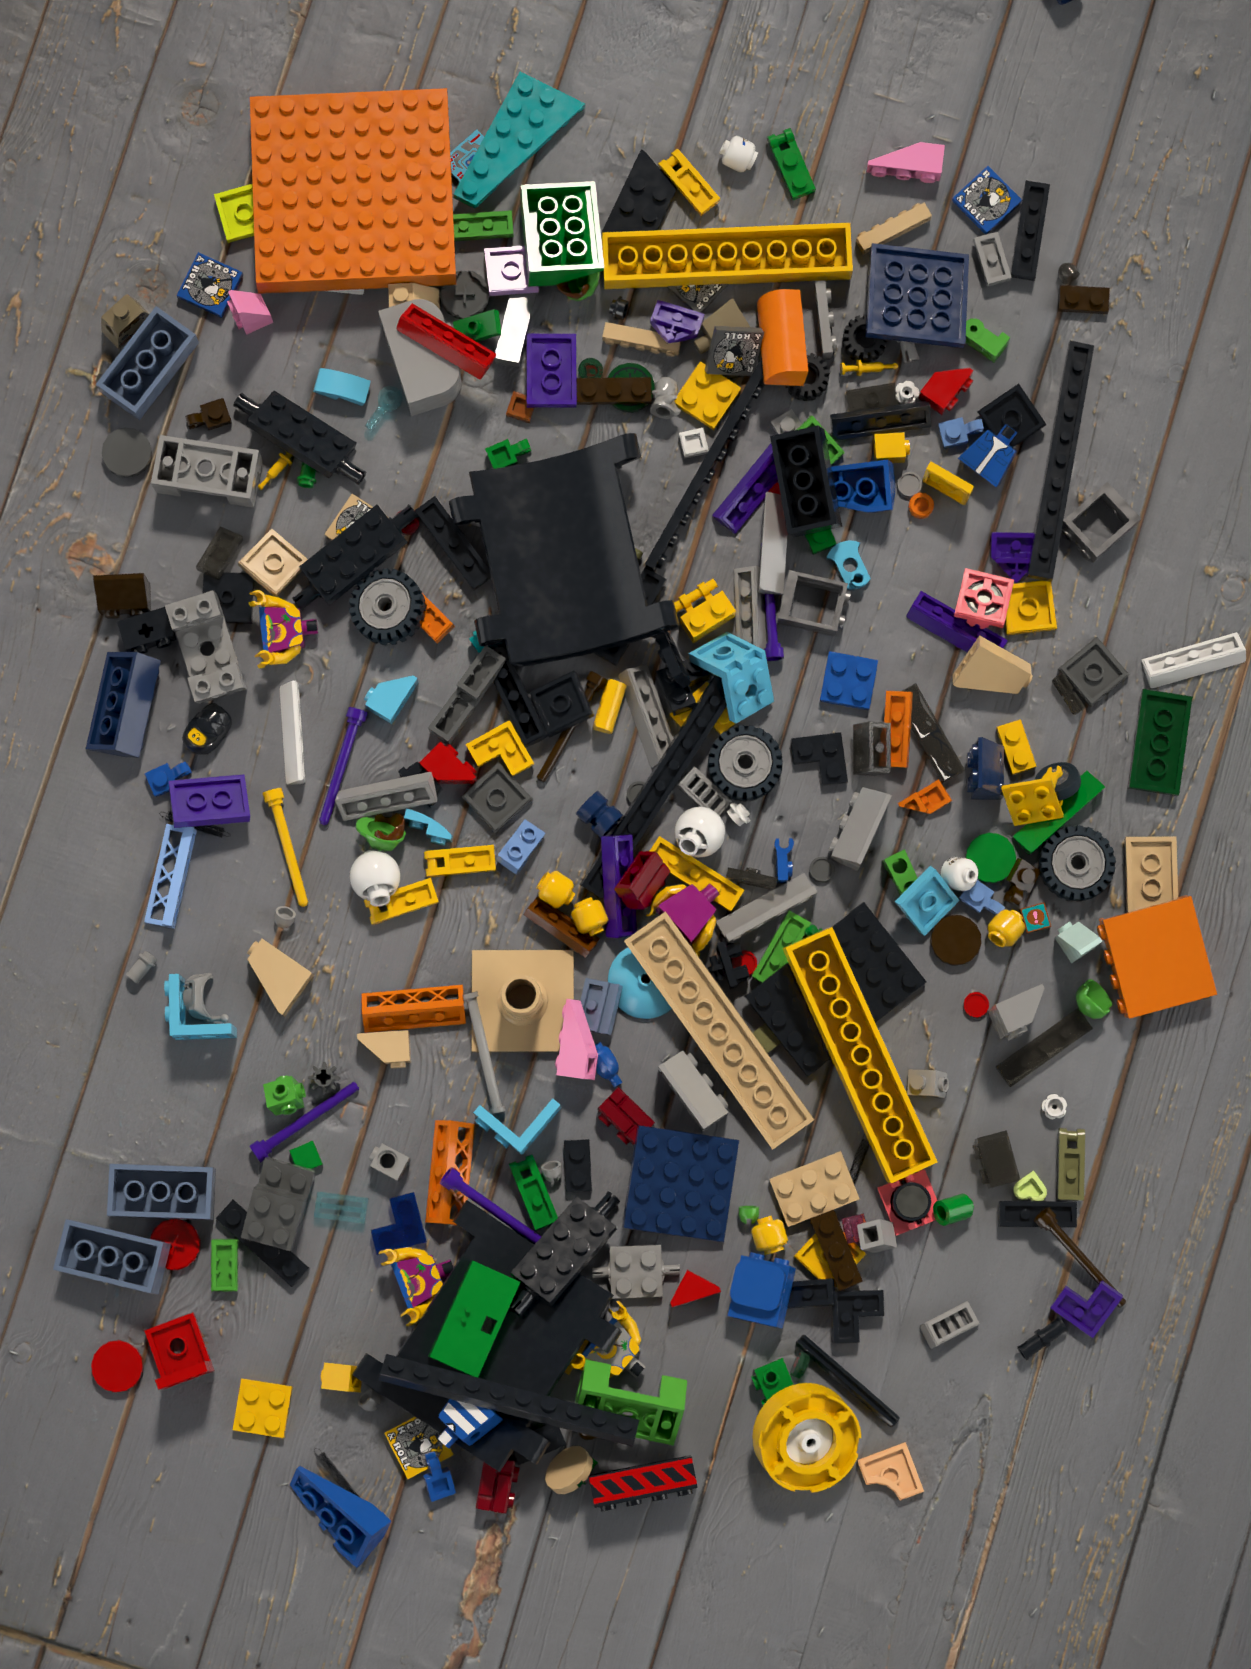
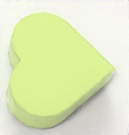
M1033 1170L1015 1183L1013 1194L1020 1200L1043 1201L1046 1198L1047 1189Z

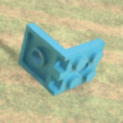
M725 632L688 653L691 663L722 678L729 720L735 724L774 702L765 650L729 632ZM749 685H751L750 691L745 695Z
M169 974V981L164 983L165 996L169 998V1006H165V1021L169 1022L170 1036L172 1038H175V1040L237 1038V1028L231 1023L186 1025V1007L183 1001L185 978L180 974Z
M552 1098L520 1138L481 1105L473 1112L477 1117L474 1121L486 1132L489 1129L493 1130L496 1133L494 1138L506 1149L510 1145L523 1155L560 1111L561 1105Z

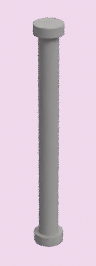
M478 991L464 994L463 999L467 1000L492 1105L490 1112L495 1114L506 1111L501 1103L476 998L479 995Z

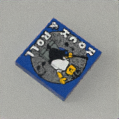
M987 166L956 194L952 201L987 235L1021 204L1022 199Z
M198 252L177 293V298L222 318L228 307L227 301L231 300L228 291H236L243 277V272Z

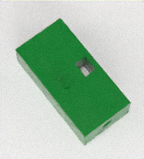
M471 1261L428 1357L478 1378L520 1282L478 1262Z

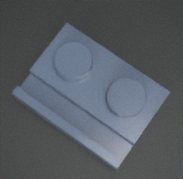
M589 978L585 979L580 1001L591 1032L611 1036L623 986Z

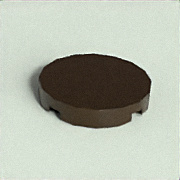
M950 915L941 919L931 934L932 950L938 959L951 966L970 962L978 954L981 947V933L978 926L970 918L962 915Z

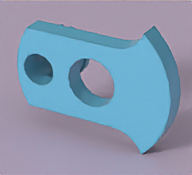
M851 540L836 544L829 551L826 559L836 564L843 581L848 583L847 590H857L864 587L871 578L858 553L860 542ZM847 559L855 560L857 569L853 572L846 571L843 567L844 561ZM860 577L862 582L856 583L855 581L853 582V579Z

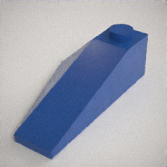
M880 460L831 467L839 507L867 513L893 510L896 487L894 465L891 461Z
M301 1466L296 1469L290 1486L305 1507L310 1511L314 1510L321 1521L319 1523L323 1531L327 1529L336 1542L333 1545L337 1551L358 1568L384 1538L391 1520L372 1503Z

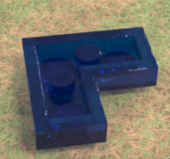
M415 1192L389 1198L395 1224L371 1230L376 1254L381 1255L379 1251L385 1249L394 1250L426 1243L427 1239Z

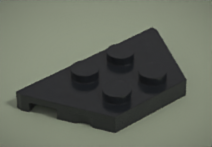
M642 149L601 235L604 232L658 230L676 193V188Z

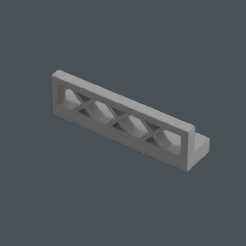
M805 873L721 918L716 921V924L727 944L732 943L785 914L788 910H792L812 899L818 892L815 886H811Z

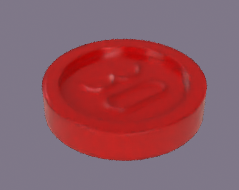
M743 950V956L732 959V967L736 968L746 965L749 975H751L757 967V959L752 952Z
M972 992L964 999L963 1008L969 1016L978 1018L988 1011L989 1001L984 994Z

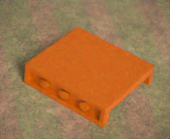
M1185 895L1172 901L1106 919H1099L1100 925L1097 926L1098 935L1101 940L1105 941L1107 950L1103 951L1107 965L1111 964L1113 974L1110 975L1113 989L1118 990L1120 999L1116 1000L1119 1013L1124 1014V1017L1130 1019L1217 995L1192 896Z

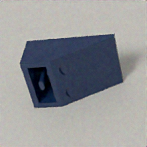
M978 737L975 744H972V748L969 749V753H967V768H971V773L967 777V793H971V799L1002 800L1004 797L1001 786L1004 785V746L986 738Z

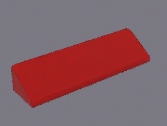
M413 303L399 318L396 327L399 332L477 379L481 380L497 356L493 351Z

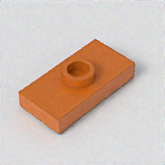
M423 594L426 611H423L425 615L424 621L420 620L421 628L438 644L455 625Z

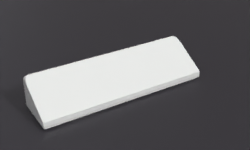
M1236 632L1142 659V664L1150 688H1156L1244 663L1246 661V649Z
M290 681L280 686L286 784L296 785L304 784L305 769L299 685L296 681Z

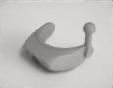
M212 973L190 976L183 986V1001L188 1013L196 1019H203V1022H228L229 1016L227 1014L211 1016L205 1009L203 991L206 981L214 979Z

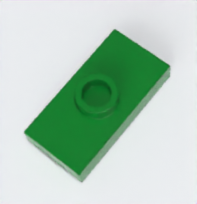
M495 309L453 322L454 329L476 342L502 335L499 311Z

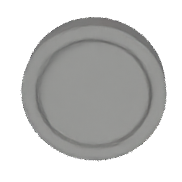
M914 472L903 473L897 482L898 491L906 497H912L919 493L922 488L920 476Z

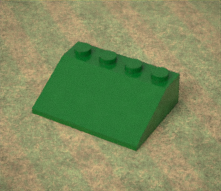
M595 181L521 185L520 208L528 287L552 286L603 271L604 260Z

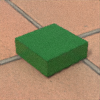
M314 1141L289 1150L295 1165L310 1169L323 1165Z

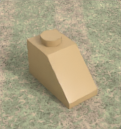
M416 283L388 284L389 307L415 299H423L434 303L440 309L438 288Z
M408 1030L357 1034V1039L386 1065L390 1064L391 1069L406 1068V1063H411L410 1032Z

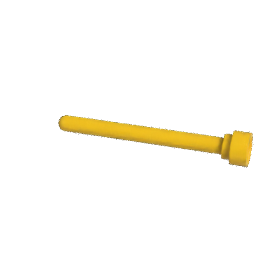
M282 788L268 790L262 793L264 802L268 803V806L272 808L298 904L301 907H305L308 904V899L281 806L284 794Z

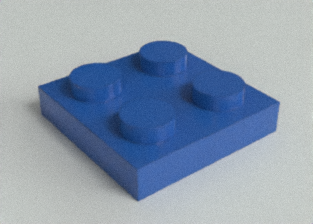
M829 651L820 702L869 710L878 660Z

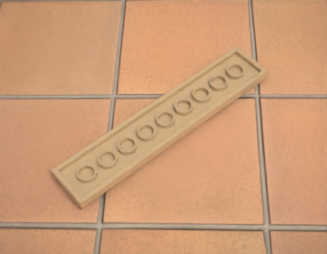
M666 911L624 940L772 1150L814 1121V1118Z

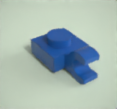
M185 761L172 769L166 763L144 774L154 796L158 797L169 792V781L187 776L192 771L189 764Z
M779 838L775 839L777 883H787L788 877L793 876L792 861L787 859V854L792 851L794 846L792 838H789V846L787 848H781Z
M435 1451L425 1454L430 1473L423 1475L431 1502L456 1494L449 1468L441 1469L438 1456L436 1457Z

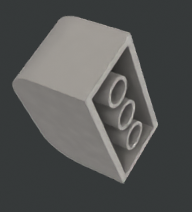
M423 299L411 300L378 311L411 416L450 404L459 395L462 385L460 368L396 329L400 316L412 303L445 323L440 309L434 303Z

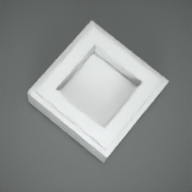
M703 428L679 433L684 459L708 453L709 450Z

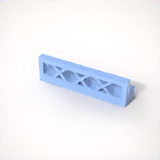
M166 824L144 920L145 923L175 929L197 833L194 827L174 828V825ZM171 831L182 833L180 845L176 848H173L169 842ZM169 846L171 851L166 853L167 847ZM174 854L176 857L175 867L173 871L168 873L163 866L164 860ZM163 870L166 875L161 878ZM169 879L171 882L169 894L162 897L158 891L159 884ZM158 895L160 900L155 903L156 896ZM163 903L165 906L163 920L152 919L153 909Z

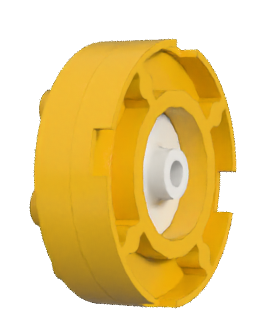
M800 1383L780 1390L763 1405L753 1427V1447L759 1462L776 1483L790 1491L810 1490L813 1493L830 1488L849 1473L858 1458L856 1451L859 1438H861V1429L855 1414L837 1393L823 1385Z

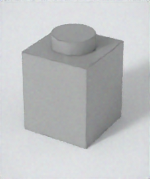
M878 1219L857 1225L861 1250L877 1253L897 1248L893 1222Z

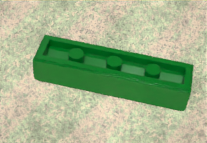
M1088 771L1084 772L1080 776L1081 786L1079 790L1071 797L1063 800L1061 806L1064 814L1063 818L1026 824L1012 836L1028 855L1032 854L1105 788Z

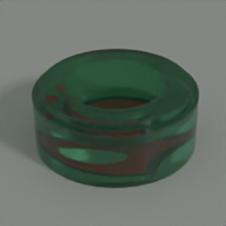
M595 358L584 359L578 367L579 377L602 378V364Z
M801 1351L798 1353L790 1371L791 1376L800 1379L804 1375L809 1364V1355Z

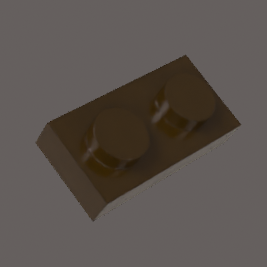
M1060 285L1058 312L1108 314L1110 288Z

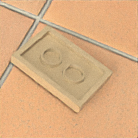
M1176 836L1125 837L1127 913L1177 899Z
M841 1151L769 1179L788 1227L860 1199Z

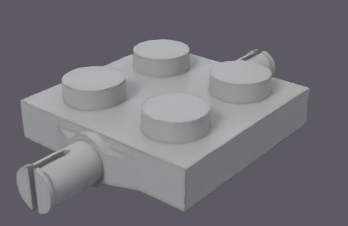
M661 1244L610 1246L608 1267H592L593 1278H608L611 1284V1293L614 1295L612 1299L663 1297L662 1283L665 1275H680V1270H674L680 1269V1264L664 1265L661 1258Z

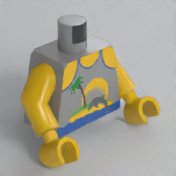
M616 1301L620 1307L616 1312L608 1308V1312L613 1317L609 1323L620 1329L622 1333L610 1352L606 1353L591 1343L583 1354L577 1352V1360L569 1365L583 1371L584 1363L587 1359L611 1364L610 1378L614 1375L618 1377L623 1369L637 1378L646 1367L634 1357L641 1349L639 1347L641 1336L636 1322L628 1314L624 1305L620 1301Z

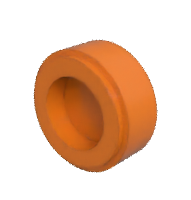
M917 493L909 501V512L915 518H927L933 511L934 501L926 493Z

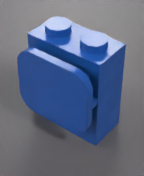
M750 1252L749 1257L741 1255L740 1262L736 1265L731 1285V1302L728 1316L783 1329L796 1268L789 1266L788 1260L774 1258V1262L764 1260L765 1255Z

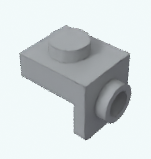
M909 1069L907 1095L946 1097V1092L949 1088L946 1072Z

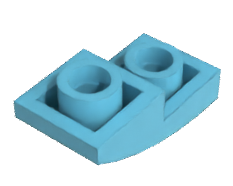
M320 368L313 392L334 400L341 398L363 406L366 402L371 381L348 373Z
M406 808L404 820L409 822V827L423 830L424 826L428 827L426 835L428 838H431L430 842L445 846L446 842L452 843V835L441 824L422 813Z

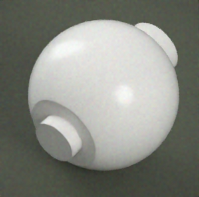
M706 807L688 809L679 817L675 825V839L683 853L693 857L712 855L721 847L725 838V826L721 817L715 811Z
M368 850L354 861L350 870V883L356 894L370 901L372 906H383L390 902V896L395 893L399 886L400 869L390 855L376 850Z

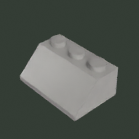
M862 787L860 793L854 792L849 806H852L853 809L849 816L844 814L839 828L843 830L840 838L834 837L828 851L832 852L831 860L853 870H859L892 795Z
M1043 984L995 1004L988 1011L1000 1039L1007 1037L1008 1041L1028 1031L1027 1026L1033 1021L1045 989Z
M681 1051L659 1065L658 1071L701 1131L704 1132L728 1114L726 1108L729 1105L721 1094L716 1096L711 1090V1087L714 1085L705 1073L701 1076L695 1068L699 1064L691 1053L686 1055L684 1051Z

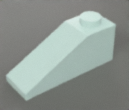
M1068 922L1058 929L1060 934L1055 937V940L1071 963L1093 950L1102 942L1098 935L1080 922L1074 925Z

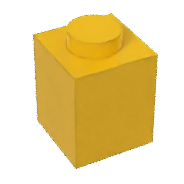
M904 432L874 434V461L889 460L892 463H904L906 455H910V442L905 440Z
M324 1362V1367L321 1371V1389L361 1393L362 1381L352 1375L357 1366Z

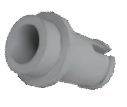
M896 341L900 343L904 364L919 360L915 343Z
M146 950L143 954L139 953V959L126 973L137 984H139L140 980L152 966H156L154 963L157 959Z

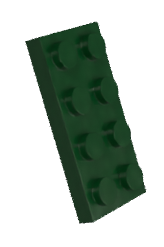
M1142 689L1128 789L1179 796L1193 696Z

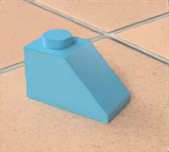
M408 676L378 683L375 689L371 687L364 698L367 701L365 703L366 709L393 724L418 685V678Z

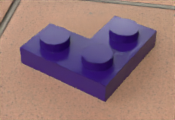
M1104 1281L1099 1283L1088 1300L1065 1286L1050 1308L1093 1338L1121 1301L1123 1295Z

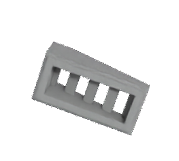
M693 767L678 784V788L699 807L711 809L710 807L720 798L722 802L714 810L719 816L732 803L696 767ZM695 778L699 780L692 789L688 788ZM704 784L707 788L698 797L695 793ZM712 791L714 793L713 797L705 804L703 800Z
M966 1301L920 1325V1329L929 1347L933 1349L980 1323L969 1302ZM960 1310H962L968 1322L967 1325L963 1323L958 1313ZM949 1316H953L959 1328L958 1330L955 1329ZM941 1320H943L950 1334L946 1335L940 1323ZM932 1325H934L940 1339H938Z

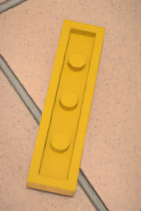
M660 836L650 849V851H655L659 854L663 863L671 871L669 874L688 886L693 884L701 891L708 884L713 885L719 892V896L713 901L729 912L733 910L745 891L697 859L683 853L681 849Z

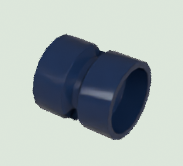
M596 791L576 812V815L585 824H592L591 830L600 838L606 836L624 816L614 805L608 806V800L599 791Z

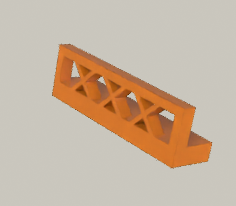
M463 985L362 993L364 1032L466 1024ZM458 994V999H445L447 995ZM422 997L432 998L429 1002L419 1001ZM397 999L406 1000L403 1004L394 1003ZM368 1002H381L378 1006L368 1007Z
M435 1120L426 1223L457 1225L452 1222L453 1219H450L451 1207L455 1204L459 1212L465 1201L468 1200V1197L459 1191L455 1194L454 1190L446 1189L440 1184V1181L448 1169L452 1167L460 1172V1176L463 1178L462 1181L469 1185L475 1124ZM459 1127L466 1128L465 1139L462 1142L458 1139ZM460 1153L463 1158L462 1165L458 1168L455 1164L456 1156Z

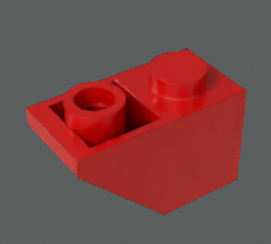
M963 368L935 372L920 391L918 398L921 401H929L930 407L940 415H943L946 410L951 411L959 400L956 397L960 391L966 392L974 381L971 379L974 370Z
M440 741L419 762L426 772L432 773L433 779L438 784H474L477 781L474 775L477 771L467 761L462 763L457 758L459 753L449 743L445 746Z

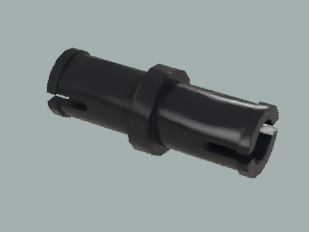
M1057 1317L1042 1330L1037 1329L1034 1332L1035 1335L1017 1346V1349L1023 1358L1028 1360L1043 1347L1048 1348L1051 1345L1050 1342L1068 1331V1328L1062 1319Z

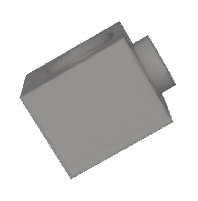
M382 1143L380 1148L377 1146L374 1148L369 1160L372 1161L370 1165L372 1168L399 1181L410 1158ZM387 1154L395 1157V1164L391 1168H384L381 1164L383 1156Z

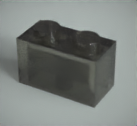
M864 722L854 724L853 775L878 776L890 774L891 723Z
M1007 1130L975 1139L976 1144L972 1145L975 1159H980L983 1169L979 1170L983 1185L987 1184L988 1189L1020 1180Z

